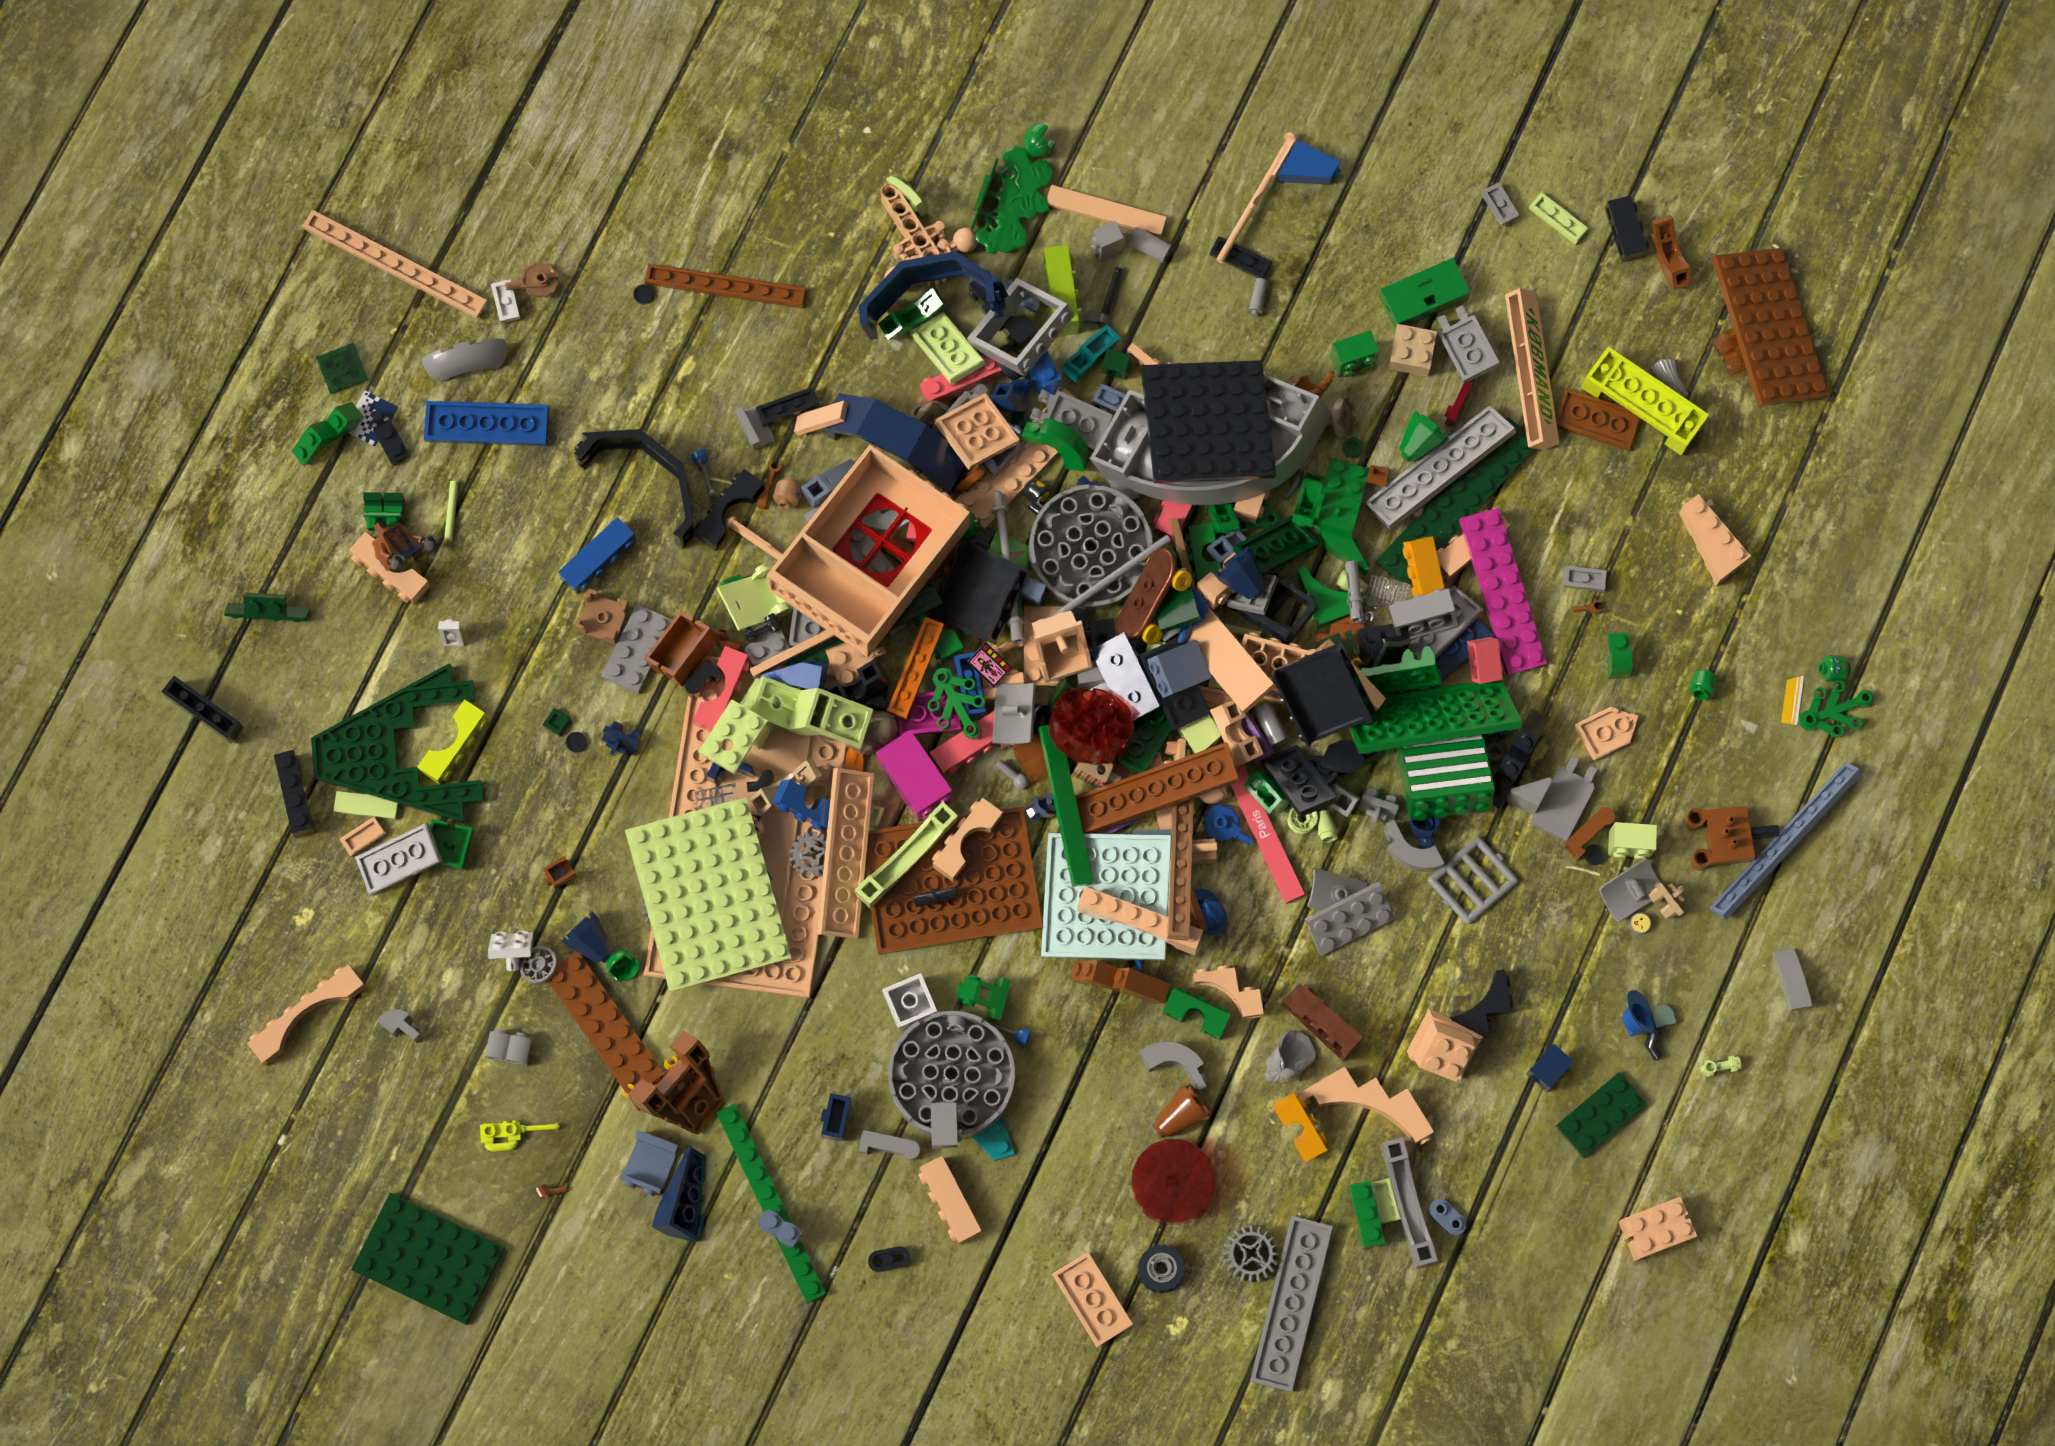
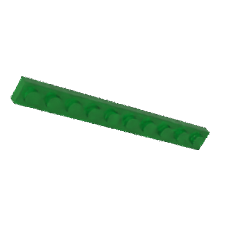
M736 1104L716 1112L763 1213L766 1210L773 1211L780 1215L784 1222L792 1223ZM775 1237L806 1303L808 1304L826 1295L801 1241H799L795 1249H791L781 1244L777 1237Z

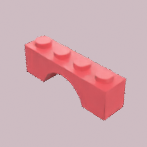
M726 646L724 647L717 663L718 670L726 679L724 691L718 698L700 703L693 719L695 726L710 732L712 731L730 701L734 700L735 692H739L743 683L741 677L743 673L747 674L751 662H748L747 654Z

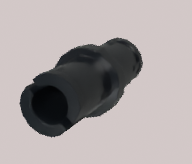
M954 886L939 890L934 888L930 892L913 895L915 907L928 904L938 905V902L956 899Z

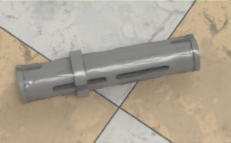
M1348 561L1345 563L1348 589L1347 604L1350 607L1351 622L1356 623L1364 620L1362 610L1364 600L1360 592L1358 562Z

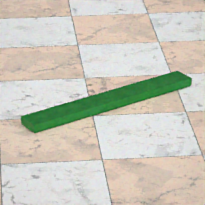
M1060 724L1040 726L1038 730L1072 887L1092 885L1094 882Z

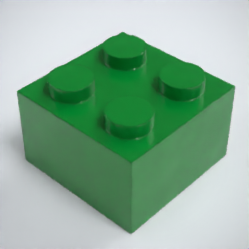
M1371 330L1333 342L1330 358L1337 376L1349 377L1354 375L1356 371L1362 369L1363 371H1368L1374 368L1379 356V349Z

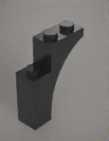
M1505 969L1495 971L1486 996L1475 1007L1463 1014L1450 1017V1019L1481 1035L1482 1038H1486L1489 1035V1031H1492L1491 1020L1487 1019V1016L1509 1014L1511 1008H1513L1512 995H1508L1507 987H1510L1509 975H1505Z

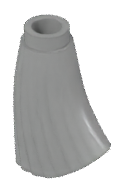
M1660 359L1649 369L1654 378L1684 398L1689 395L1678 374V360Z

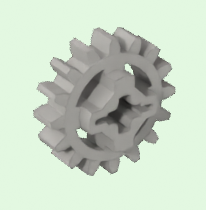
M815 831L811 836L808 832H805L804 838L799 835L797 836L798 842L793 841L791 843L795 848L789 850V853L793 854L789 861H795L793 869L799 867V874L806 871V876L810 877L813 872L816 877L819 876V870L823 873L824 861L819 866V859L825 855L826 841L823 840L824 834L817 837V832ZM814 841L818 842L822 847L816 846ZM804 843V850L798 853L800 846ZM810 849L811 852H820L816 854V856H814L813 859L811 856H804L808 852H810ZM801 861H805L806 863H808L809 867L803 865Z

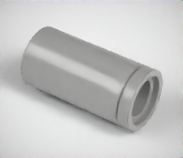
M1138 227L1132 232L1127 244L1164 263L1172 248L1171 244Z
M1272 702L1265 703L1253 710L1271 748L1282 745L1289 740Z

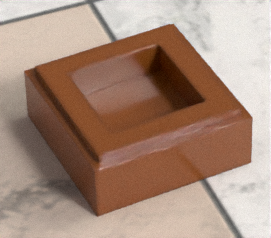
M1371 465L1366 482L1386 487L1390 470Z

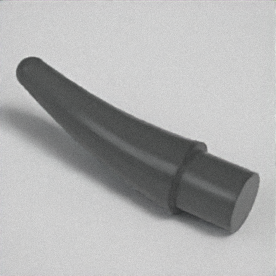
M1298 469L1295 475H1293L1291 485L1283 498L1285 501L1299 487L1303 479L1304 470Z

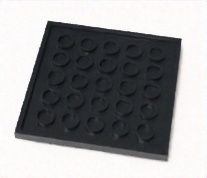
M1262 360L1141 366L1154 483L1266 479L1276 477Z

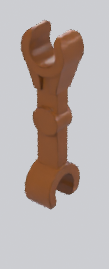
M771 460L769 462L770 475L765 483V489L757 501L759 509L764 510L766 508L769 490L773 484L772 481L775 474L781 472L782 463H779L777 469H773L774 461Z

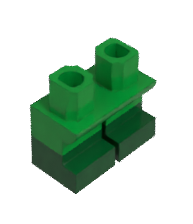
M363 492V516L366 520L368 531H377L374 525L383 519L390 529L403 522L405 504L403 493L384 492L383 496L382 492Z

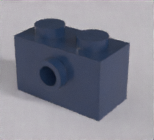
M830 1093L827 1109H823L821 1121L824 1122L821 1132L822 1138L843 1142L852 1102L851 1097Z

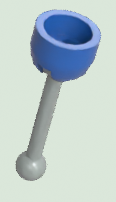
M705 449L696 451L690 456L695 465L701 466L709 489L708 495L710 498L716 497V491L712 488L705 468V464L708 461L707 452Z
M989 1023L997 1030L1013 1035L1018 1044L1027 1045L1031 1030L1020 1028L1015 1032Z

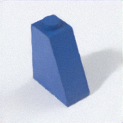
M1297 140L1279 173L1278 181L1330 185L1332 179L1336 180L1340 174V161Z

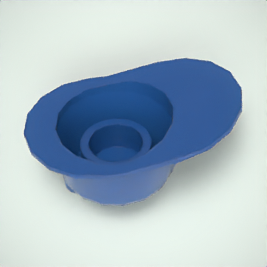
M1207 889L1194 890L1207 926V930L1203 933L1206 935L1219 934L1225 929L1227 924L1225 909L1211 891Z
M1637 990L1629 991L1627 994L1628 1007L1622 1015V1021L1629 1036L1633 1037L1644 1032H1654L1655 1027L1651 1009L1646 998Z

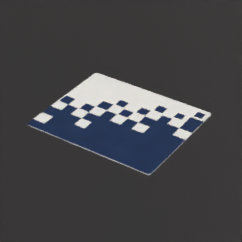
M364 391L356 404L357 409L364 418L355 430L348 433L376 446L378 439L372 427V424L376 422L371 412L378 409L383 419L388 417L391 420L398 407Z

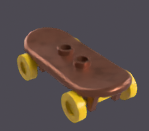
M1158 548L1148 558L1141 575L1123 608L1117 615L1114 624L1116 636L1127 632L1131 641L1142 637L1150 645L1156 644L1161 639L1162 632L1160 627L1154 623L1150 624L1151 620L1154 618L1171 584L1176 590L1184 591L1190 586L1192 581L1190 573L1177 568L1175 556L1169 549Z

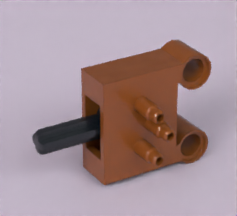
M1747 805L1710 810L1694 808L1684 818V824L1689 830H1698L1703 824L1705 828L1708 850L1698 849L1690 859L1691 866L1697 871H1702L1712 866L1752 862L1755 859L1752 840L1778 837L1780 832L1778 825L1750 828ZM1690 816H1697L1700 822L1698 824L1693 823ZM1698 855H1701L1705 858V864H1701L1697 861L1696 858Z

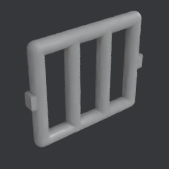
M1477 836L1449 859L1443 867L1434 872L1428 878V882L1444 899L1442 902L1447 908L1450 906L1465 924H1471L1518 883V878L1504 864L1503 857L1499 853L1495 854L1484 840ZM1477 846L1508 879L1500 888L1469 855ZM1461 860L1470 867L1493 893L1485 901L1453 868ZM1446 873L1477 905V908L1470 914L1459 905L1438 881Z

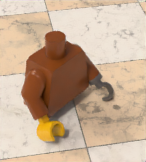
M1368 611L1365 615L1363 614L1364 620L1361 622H1351V616L1337 620L1331 624L1329 633L1317 631L1315 643L1323 644L1328 639L1334 644L1341 642L1350 661L1356 667L1360 664L1364 665L1358 658L1361 643L1357 630L1364 628L1365 625L1362 624L1368 620L1370 614V621H1374V612Z

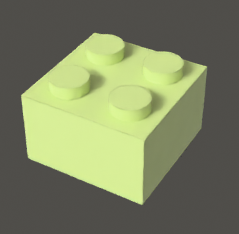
M1615 822L1609 830L1608 855L1614 856L1615 859L1634 857V860L1638 861L1650 858L1656 850L1657 825Z

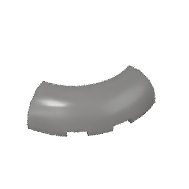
M482 339V342L470 345L469 341L453 345L454 349L444 351L439 349L424 356L421 360L429 376L443 382L453 376L470 371L499 369L506 358L505 339Z

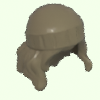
M885 711L872 712L861 748L858 749L845 744L846 747L856 750L859 754L870 755L876 753L885 744L892 742L896 738L898 724L895 717ZM847 716V719H844L843 725L849 728L851 726V718Z

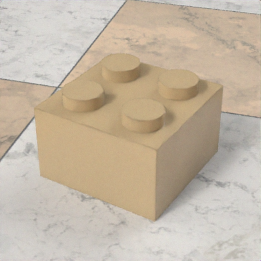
M1397 324L1388 369L1427 377L1431 366L1437 331Z

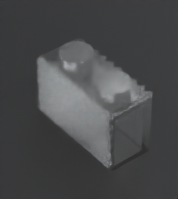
M1371 575L1365 597L1368 606L1377 609L1380 606L1385 607L1390 612L1389 605L1399 600H1408L1411 585Z

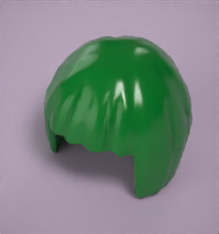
M1043 123L1032 125L1027 129L1023 138L1024 150L1029 155L1038 158L1050 154L1056 144L1054 140L1043 138L1048 129V126Z

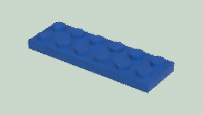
M426 401L424 441L546 446L549 407L548 405Z

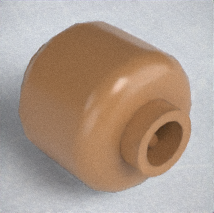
M784 478L778 481L773 494L774 501L782 509L795 507L800 499L801 486L793 478Z

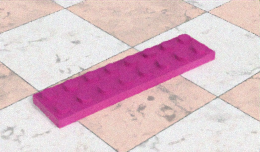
M1495 508L1460 518L1459 522L1495 639H1498L1501 645L1500 655L1506 675L1547 664L1500 509Z

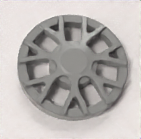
M536 946L532 948L531 953H535L536 957L532 960L530 957H522L520 973L529 983L541 984L554 975L558 961L556 954L550 948ZM542 950L547 951L544 958L541 957ZM552 957L553 961L547 963V960ZM525 964H530V968L524 969ZM547 967L551 968L549 973L545 972ZM533 971L535 974L531 979L527 976ZM543 973V978L538 979V975Z

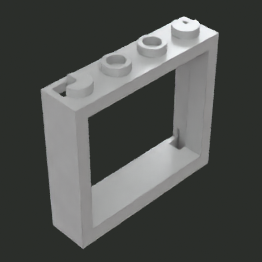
M1016 278L1006 290L1010 297L1004 298L1006 303V309H1003L1004 317L995 318V312L990 310L968 336L967 340L976 351L1025 377L1075 315L1067 303ZM1029 295L1056 309V311L1021 354L1015 358L988 343L1025 297Z

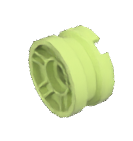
M1292 808L1287 818L1289 828L1297 834L1311 832L1318 820L1316 811L1303 816L1304 818L1307 817L1305 822H1301L1299 815Z

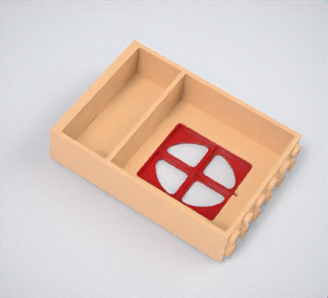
M869 445L767 574L768 590L868 658L967 531L970 522L969 509L962 503L957 504L947 493H941L935 489L931 482L920 479L913 470H907L902 467V464L897 459H891L886 456L885 452L879 447L874 448ZM879 510H893L898 513V516L884 534H879L865 525L862 519ZM904 520H909L916 532V543L911 553L905 552L890 541L891 536ZM855 529H859L876 541L875 546L860 563L853 559L850 552V539ZM882 548H887L904 560L901 566L888 572L875 573L868 570L869 564Z

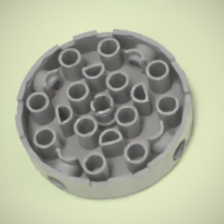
M1080 485L1057 494L1040 510L1033 524L1029 539L1030 564L1037 580L1047 584V593L1059 602L1068 604L1153 544L1152 534L1143 512L1126 495L1106 486ZM1091 542L1096 545V549L1088 551L1085 544ZM1148 558L1077 608L1086 610L1102 609L1126 599L1141 575Z
M943 1011L930 1014V1016L916 1021L904 1032L892 1051L888 1067V1080L893 1101L900 1114L911 1126L932 1137L931 1103L956 1102L957 1108H961V1121H957V1129H962V1139H966L984 1132L1004 1114L1014 1092L1015 1067L1009 1046L994 1026L984 1021L981 1017L967 1012ZM951 1070L958 1073L957 1077L952 1080L946 1077V1073Z

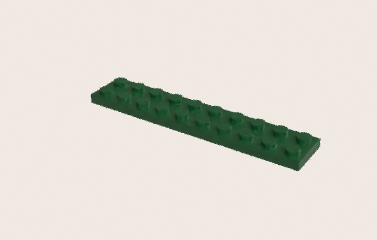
M1509 417L1506 421L1515 428L1516 433L1440 491L1424 508L1423 514L1420 517H1416L1376 560L1375 563L1405 589L1410 586L1412 580L1407 573L1409 566L1407 559L1403 555V543L1433 536L1436 551L1444 548L1462 529L1459 519L1474 515L1535 449L1528 447L1526 431Z

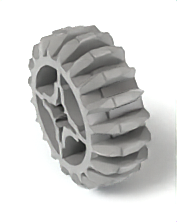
M1250 1225L1249 1232H1246V1228L1242 1226V1234L1234 1230L1233 1233L1236 1238L1229 1235L1227 1239L1231 1244L1224 1243L1223 1247L1229 1249V1251L1222 1252L1223 1256H1229L1228 1259L1223 1260V1264L1230 1263L1231 1266L1227 1268V1271L1230 1272L1234 1269L1235 1272L1232 1276L1234 1278L1237 1277L1238 1273L1241 1274V1282L1244 1281L1245 1276L1248 1277V1283H1252L1253 1277L1256 1278L1257 1282H1260L1261 1274L1267 1279L1269 1276L1266 1270L1273 1273L1275 1270L1270 1265H1278V1261L1273 1258L1279 1257L1280 1253L1273 1252V1250L1278 1249L1279 1246L1278 1244L1271 1246L1270 1243L1275 1238L1271 1237L1269 1240L1266 1238L1269 1231H1265L1263 1235L1260 1234L1261 1227H1258L1257 1231L1253 1232L1254 1227ZM1248 1237L1258 1239L1251 1246L1240 1242V1240ZM1262 1244L1266 1246L1268 1251L1267 1262L1259 1254V1248ZM1257 1246L1254 1254L1256 1255V1258L1251 1257L1246 1262H1244L1247 1258V1253H1245V1251L1247 1250L1250 1252ZM1234 1247H1237L1243 1255L1239 1265L1234 1259ZM1249 1263H1255L1263 1267L1257 1271L1244 1270Z

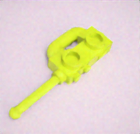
M513 1120L511 1123L503 1121V1123L483 1124L480 1125L481 1143L485 1145L487 1150L492 1152L510 1151L516 1148L518 1141H521V1133L536 1130H558L560 1125L555 1123L525 1126L521 1125L517 1120ZM508 1138L509 1142L494 1143V1139Z

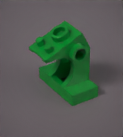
M969 975V978H964L963 983L959 982L956 998H959L960 1003L969 1007H975V1004L982 1005L988 1009L987 1020H1001L1011 982L1010 979L998 978L995 979L994 985L982 982L980 977ZM980 988L990 991L988 1001L978 998Z

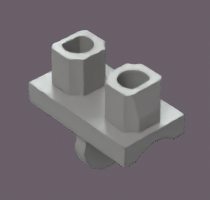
M1369 788L1366 794H1363L1358 809L1365 811L1366 815L1372 816L1371 823L1374 824L1377 818L1384 821L1385 819L1394 820L1399 807L1397 805V797L1387 795L1384 801L1377 798L1379 794L1377 790Z

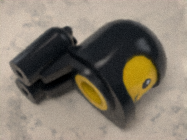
M1037 478L1030 479L1025 484L1024 496L1031 501V503L1027 504L1028 509L1036 516L1044 507L1042 504L1052 493L1053 487L1049 484L1045 485Z

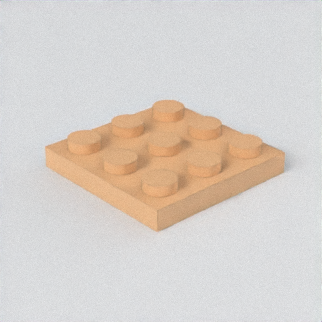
M986 393L935 420V425L968 470L1017 445L1020 440Z

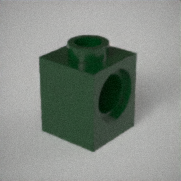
M1107 348L1101 373L1125 380L1126 373L1130 374L1133 363L1130 362L1131 355Z

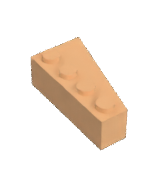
M1699 494L1683 505L1679 514L1690 536H1692L1696 548L1713 578L1715 586H1717L1746 564L1751 555Z

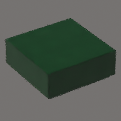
M553 708L542 726L560 737L572 720Z

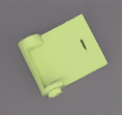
M760 565L755 569L756 572L751 577L717 587L738 631L765 623L764 618L772 613H775L780 618L793 610L790 604L768 590L767 574L772 569V566Z

